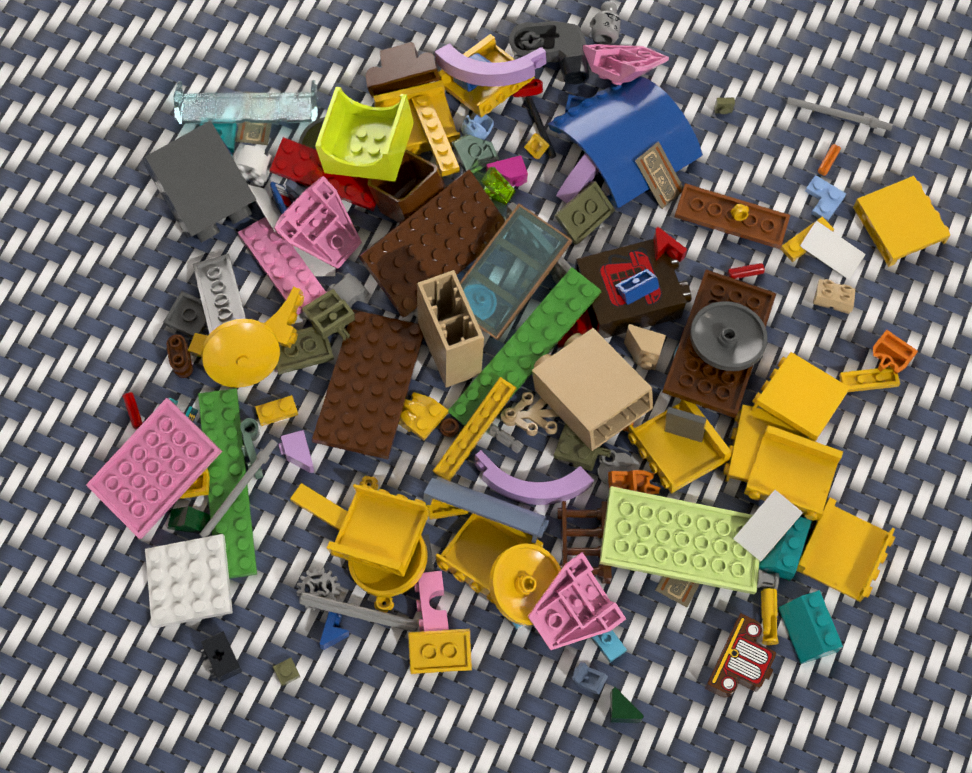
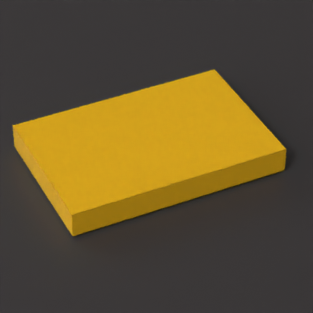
M470 629L408 632L410 674L472 670Z

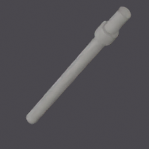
M788 97L787 100L789 105L866 124L874 129L878 127L891 131L893 124L880 121L879 118L875 117L868 118Z
M271 439L264 450H260L256 456L257 459L199 534L201 537L209 536L261 465L268 461L270 453L278 444L276 441Z

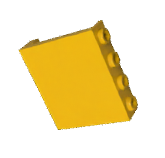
M491 34L463 54L469 58L479 53L492 63L516 60L496 45L495 37ZM443 69L439 71L440 79L443 80L445 90L481 118L535 78L532 77L520 83L506 86L490 87L478 85L472 91H467L453 81V76L446 73Z
M915 176L862 196L856 200L853 206L888 267L895 265L898 259L938 242L945 244L950 237L949 228L942 222L939 212L934 209L929 196H926L921 183L916 180Z
M790 352L787 358L783 356L777 365L780 368H775L769 377L771 381L766 380L761 388L762 394L759 392L756 394L752 401L755 405L751 411L754 412L759 406L808 436L809 440L816 442L850 387Z
M682 399L679 404L672 407L705 417L696 404ZM666 410L636 428L629 425L628 439L633 445L635 444L638 447L640 456L643 459L646 458L651 471L654 474L657 473L662 486L665 489L668 488L672 494L728 462L731 457V450L707 419L702 443L665 432Z
M742 405L734 419L737 422L736 428L733 427L731 439H734L733 446L729 445L731 457L729 463H726L724 467L725 481L728 482L732 478L748 482L768 425L808 439V436L764 409L756 408L753 412L751 411L753 409L752 406Z
M354 484L353 488L356 490L354 498L335 542L329 541L327 550L332 556L404 577L430 510L422 500L415 499L413 501L401 494L395 496L383 489H379V491L374 490L366 484H361V486Z
M472 513L442 554H436V563L441 570L445 572L448 570L454 574L453 576L458 581L468 583L473 591L483 593L490 602L494 603L490 593L489 579L492 566L497 557L503 551L515 545L526 543L543 548V542L537 539L536 543H532V535Z

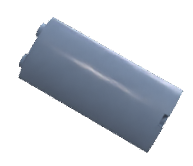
M434 476L430 480L424 492L423 501L427 505H431L432 500L436 499L533 535L532 543H536L537 538H542L549 524V520H546L544 515L438 476Z

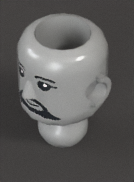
M604 2L601 6V11L590 22V27L592 28L591 37L597 44L612 45L619 39L621 20L616 13L617 6L613 2Z

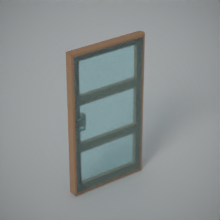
M520 204L516 206L460 281L480 329L497 341L572 243L571 238Z

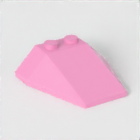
M583 45V51L591 71L598 74V77L602 79L612 80V83L616 85L631 82L669 60L668 56L644 46Z
M324 176L302 192L279 217L274 227L276 232L287 243L336 269H339L362 243L337 190Z
M583 552L564 565L528 615V618L550 650L609 632L626 620L616 602L610 601L592 574L593 567Z

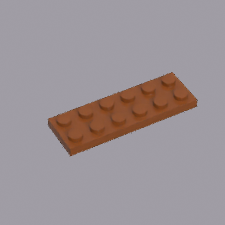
M685 183L674 217L780 249L790 215ZM743 204L748 206L749 215L745 220L737 221L732 217L731 210L735 205Z

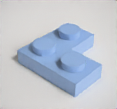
M816 175L805 190V192L820 200L811 214L817 218L823 216L827 222L846 196L845 192Z

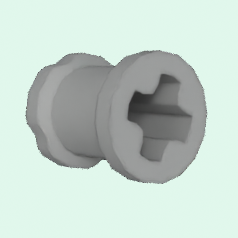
M762 570L758 571L757 588H760V586L772 589L778 588L779 573L768 574L763 573Z

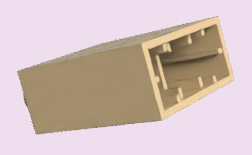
M453 270L418 282V324L445 387L478 376L482 372L484 336L455 271Z
M594 328L583 335L580 333L572 335L565 342L563 349L553 356L550 354L543 355L535 362L534 369H532L535 391L591 451L653 409L652 387Z

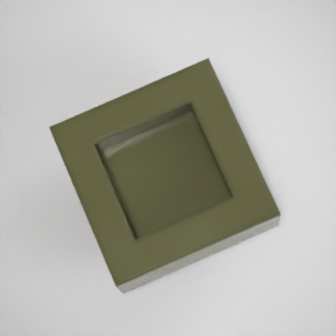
M716 98L714 112L721 114L732 113L735 98Z
M292 658L273 666L281 686L300 678Z

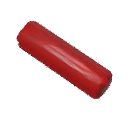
M762 263L731 268L728 271V276L738 279L764 273L765 268Z
M132 392L124 394L123 398L134 429H138L143 422L135 397Z

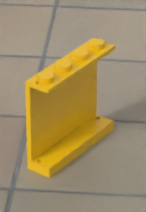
M443 80L373 96L374 107L383 108L396 105L401 100V94H407L414 124L405 150L416 155L431 151L411 98L426 94L430 96L450 146L453 147L452 142L460 138V132L456 131L447 103Z
M768 425L744 494L754 500L766 501L772 492L776 490L803 512L802 515L807 519L820 521L824 514L823 509L843 451Z
M829 497L823 509L824 514L820 521H817L796 571L861 602L864 597H869L873 589L870 584L872 580L876 581L880 573L878 566L880 563H884L888 555L885 552L887 546L891 547L894 542L895 536H893L895 528L892 527L887 532L836 507L837 500Z

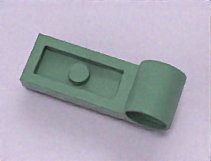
M252 418L243 420L240 426L245 444L241 448L244 457L248 456L250 460L247 463L248 469L257 459L252 441L257 440L260 435L258 423ZM249 427L255 428L253 432H246V429ZM261 467L255 473L256 479L263 477Z

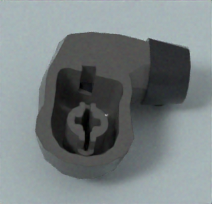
M557 21L524 22L515 26L511 31L509 44L512 52L518 58L542 47L546 51V62L560 63L565 83L576 85L589 79V63L583 51V45H586V41L578 25Z

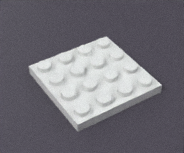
M223 534L145 549L151 625L153 628L233 613L226 543Z

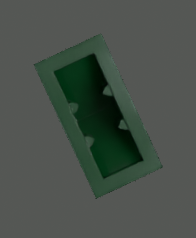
M190 506L171 509L167 529L200 534L210 521V515Z
M614 687L610 692V722L640 723L644 715Z

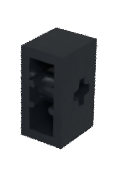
M224 631L201 641L203 648L200 651L204 660L209 659L212 665L208 669L213 679L217 677L219 682H222L242 672ZM221 654L223 659L220 662L217 659V655Z

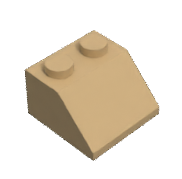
M629 324L624 344L637 365L646 370H655L666 335Z

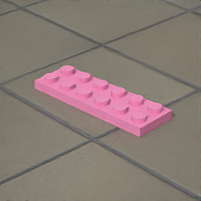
M266 217L238 232L241 240L285 301L293 286L302 290L304 302L301 307H298L296 312L298 315L302 313L304 306L326 293L295 248L287 243L277 232H274Z

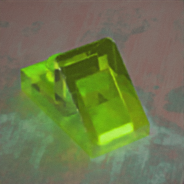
M489 167L481 180L486 186L485 192L490 198L507 205L514 195L515 189L495 167Z

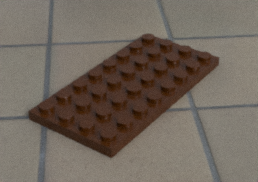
M469 169L358 257L402 318H404L417 308L418 282L453 270L456 275L459 274L480 256L504 224L505 219Z
M705 270L662 393L736 418L753 366L739 371H725L707 364L693 349L690 340L691 326L697 313L704 307L716 302H734L746 306L755 312L766 327L777 293Z
M352 310L355 314V320L349 323L346 329L350 337L342 342L312 437V443L388 460L424 336L417 323Z

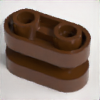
M178 334L172 335L166 343L169 364L176 376L187 378L193 372L192 357L188 351L189 346L183 336Z

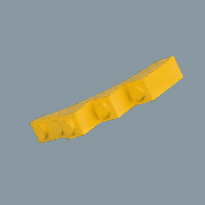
M294 286L280 309L263 323L274 332L279 345L291 348L292 344H295L297 340V330L291 325L295 324L298 316L296 313L298 307H301L304 302V293L301 289ZM195 333L188 351L193 355L201 357L202 347L208 336Z

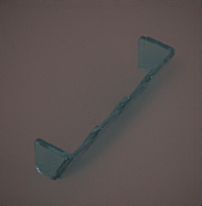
M312 80L311 92L183 94L182 81H178L173 95L175 119L179 124H205L210 120L213 123H244L245 121L250 123H280L281 121L286 123L314 122L318 111V87L315 80Z

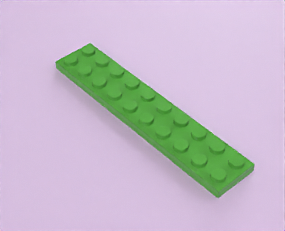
M571 267L452 405L448 413L465 426L500 377L517 388L516 392L532 374L535 362L543 355L551 352L600 295L601 290Z
M237 388L198 393L202 431L222 450L221 454L208 467L210 476L208 495L210 518L214 516L246 473L245 457L241 448L243 437L240 428L241 418ZM248 484L212 530V536L219 534L225 536L229 579L257 575Z

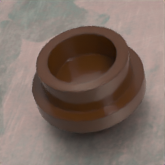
M447 418L440 424V432L445 437H454L459 431V424L454 419Z

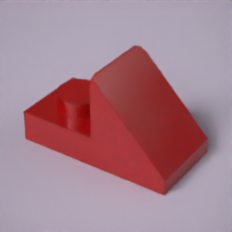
M657 227L653 237L656 261L666 251L669 257L681 262L686 256L687 248Z

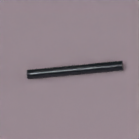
M527 96L525 100L540 136L550 145L546 151L549 158L553 159L556 157L554 148L532 96Z

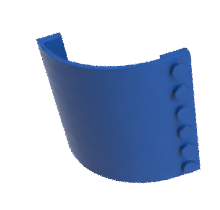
M642 76L631 82L622 83V85L612 83L607 89L597 92L595 96L585 99L580 105L570 108L568 112L555 117L553 121L548 123L550 130L558 134L564 133L587 154L600 172L611 193L607 196V199L616 208L623 206L650 189L635 160L658 141L675 172L703 156L698 139L677 104L663 89Z

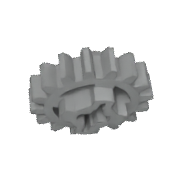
M315 567L313 573H310L308 570L306 571L307 577L300 576L302 583H297V588L301 590L296 591L297 596L305 593L306 587L310 590L309 594L336 601L335 596H340V591L337 590L340 588V583H336L338 578L337 576L332 577L331 570L325 573V569L322 567L321 571L317 572ZM329 582L332 585V592L327 589ZM322 587V592L319 590L315 592V588L319 589Z

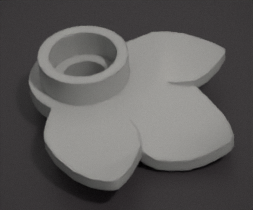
M611 450V462L605 460L606 456L600 455V466L597 470L599 479L604 484L608 483V472L627 471L626 467L631 466L634 461L628 454L616 453L614 450Z

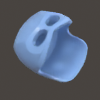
M476 114L472 120L469 115H466L461 125V131L463 135L468 134L485 140L493 128L494 121L488 115H484L481 118Z

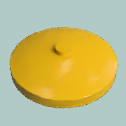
M236 319L223 323L208 335L202 347L201 357L204 369L211 379L227 387L240 388L254 385L272 373L279 361L280 347L276 335L267 325L252 319Z
M420 536L404 577L348 560L350 574L357 585L368 594L377 597L397 596L412 588L421 578L427 564V546L423 537Z
M519 544L503 551L495 560L489 579L490 593L500 613L516 624L524 626L533 625L528 615L561 571L557 560L547 550L534 544Z

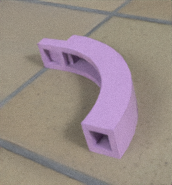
M450 43L435 51L436 63L446 73L463 82L479 86H506L520 83L534 77L535 69L546 64V51L542 47L516 60L501 63L473 60L458 52Z
M586 153L571 171L556 195L565 203L570 202L589 185L599 172Z
M481 450L475 454V466L479 471H484L482 481L506 498L525 504L549 505L567 501L584 493L592 487L594 481L581 466L567 476L554 481H523L503 472Z

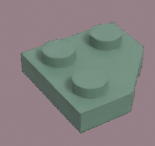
M468 134L452 142L464 171L470 169L472 173H475L484 168L486 164L499 159L492 142Z

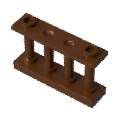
M562 501L561 508H557V519H561V569L567 563V556H577L581 552L585 556H598L600 558L607 501H602L600 508H597V510H566V501ZM566 518H597V520H600V527H597V529H567ZM567 537H597V539H601V546H598V548H567ZM601 564L598 567H593L592 574L602 577V584H610L612 579L611 566Z

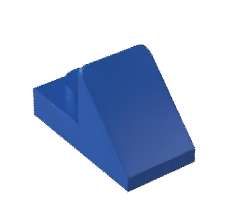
M329 611L320 640L321 649L325 650L349 637L348 630L336 627L340 625L342 614Z

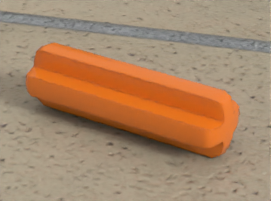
M836 144L831 146L818 168L819 174L825 176L841 150L840 146Z

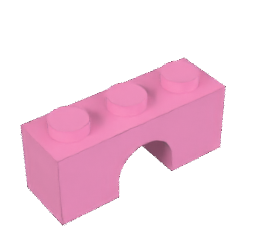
M442 571L423 573L419 581L414 585L415 592H419L420 599L416 600L417 612L422 613V619H418L419 630H449L447 611L435 610L429 604L432 598L444 596Z

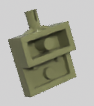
M334 289L302 308V312L323 340L337 332L343 340L350 337L344 327L355 320V314Z
M565 423L554 452V458L573 463L574 467L581 466L585 470L592 471L598 454L610 457L611 449L599 446L591 451Z

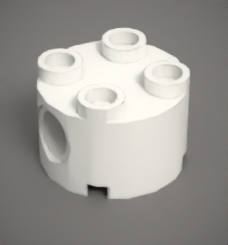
M245 145L244 148L240 147L235 163L245 181L251 180L256 185L263 186L269 176L274 158L270 154L268 157L264 155L265 151L258 147Z

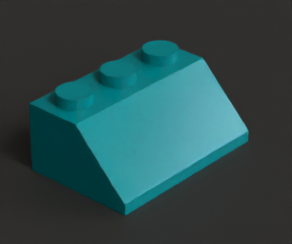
M799 517L766 557L759 561V570L769 574L779 573L780 578L791 581L797 570L811 520Z
M820 590L800 596L778 608L800 664L837 653L843 647Z

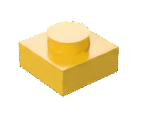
M534 133L524 148L535 159H540L550 145L538 133Z

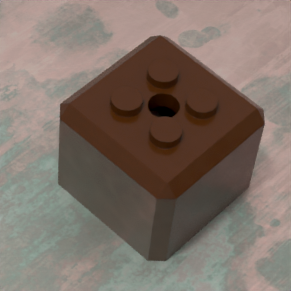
M408 150L404 152L396 181L368 180V187L379 211L398 223L404 221L446 187L435 164Z

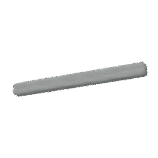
M302 593L299 603L302 605L415 632L418 626V621L308 593Z

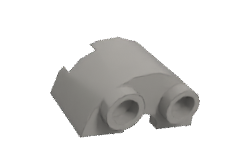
M350 273L346 274L339 283L332 284L327 289V292L334 289L350 308L355 302L363 300L370 294L360 281Z

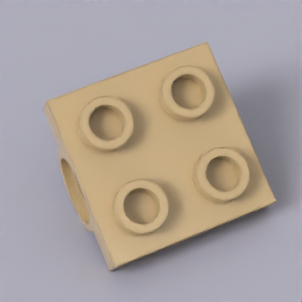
M819 279L813 304L825 308H830L831 306L833 310L850 314L854 307L855 289L846 284L840 285L828 279Z

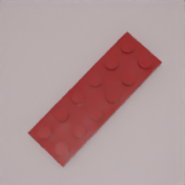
M282 138L270 168L271 173L308 187L324 176L337 190L340 199L374 211L376 202L368 187V180L370 178L324 173L317 150L290 139Z

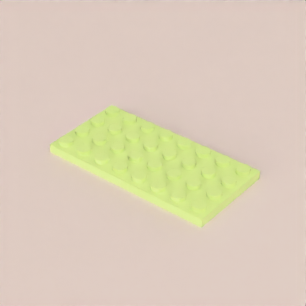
M611 486L608 494L599 564L755 594L757 592L759 560L733 539L753 515Z

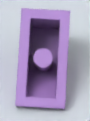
M304 430L281 436L282 443H279L281 455L285 454L287 461L309 473H313L314 467Z

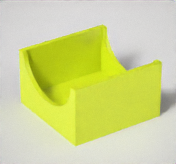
M335 87L315 145L324 173L396 181L414 124L407 94H401V100L396 105L379 108L360 104L349 98L342 91L341 87Z

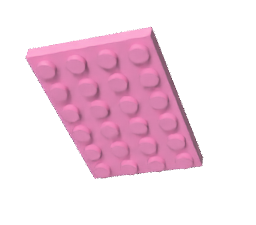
M166 398L86 486L139 539H142L221 454L222 450L170 399Z

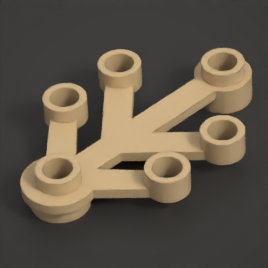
M531 392L523 393L522 400L514 408H506L501 413V420L505 425H517L530 436L537 434V425L545 429L548 434H555L557 432L556 422H547L543 418L559 416L553 409L541 410L547 404L542 397L528 411H522L527 405L533 403V394ZM523 419H529L534 423H527Z

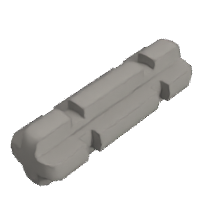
M495 424L489 428V435L496 437L498 441L508 448L511 447V450L519 453L523 448V443L518 440L515 441L513 436L504 430H499L500 428Z

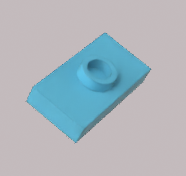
M613 630L591 637L610 663L627 651Z

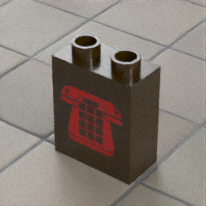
M653 239L577 258L574 269L601 290L600 295L588 307V313L592 328L603 338L627 333L629 324L646 328L682 318L686 303L691 302L692 299L687 281L679 282L675 270L679 269V261L669 257L666 251L656 261ZM648 269L657 277L659 288L627 304L615 285Z

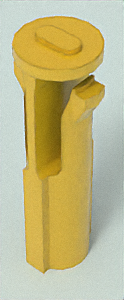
M768 588L761 591L762 644L776 645L779 643L777 636V589Z

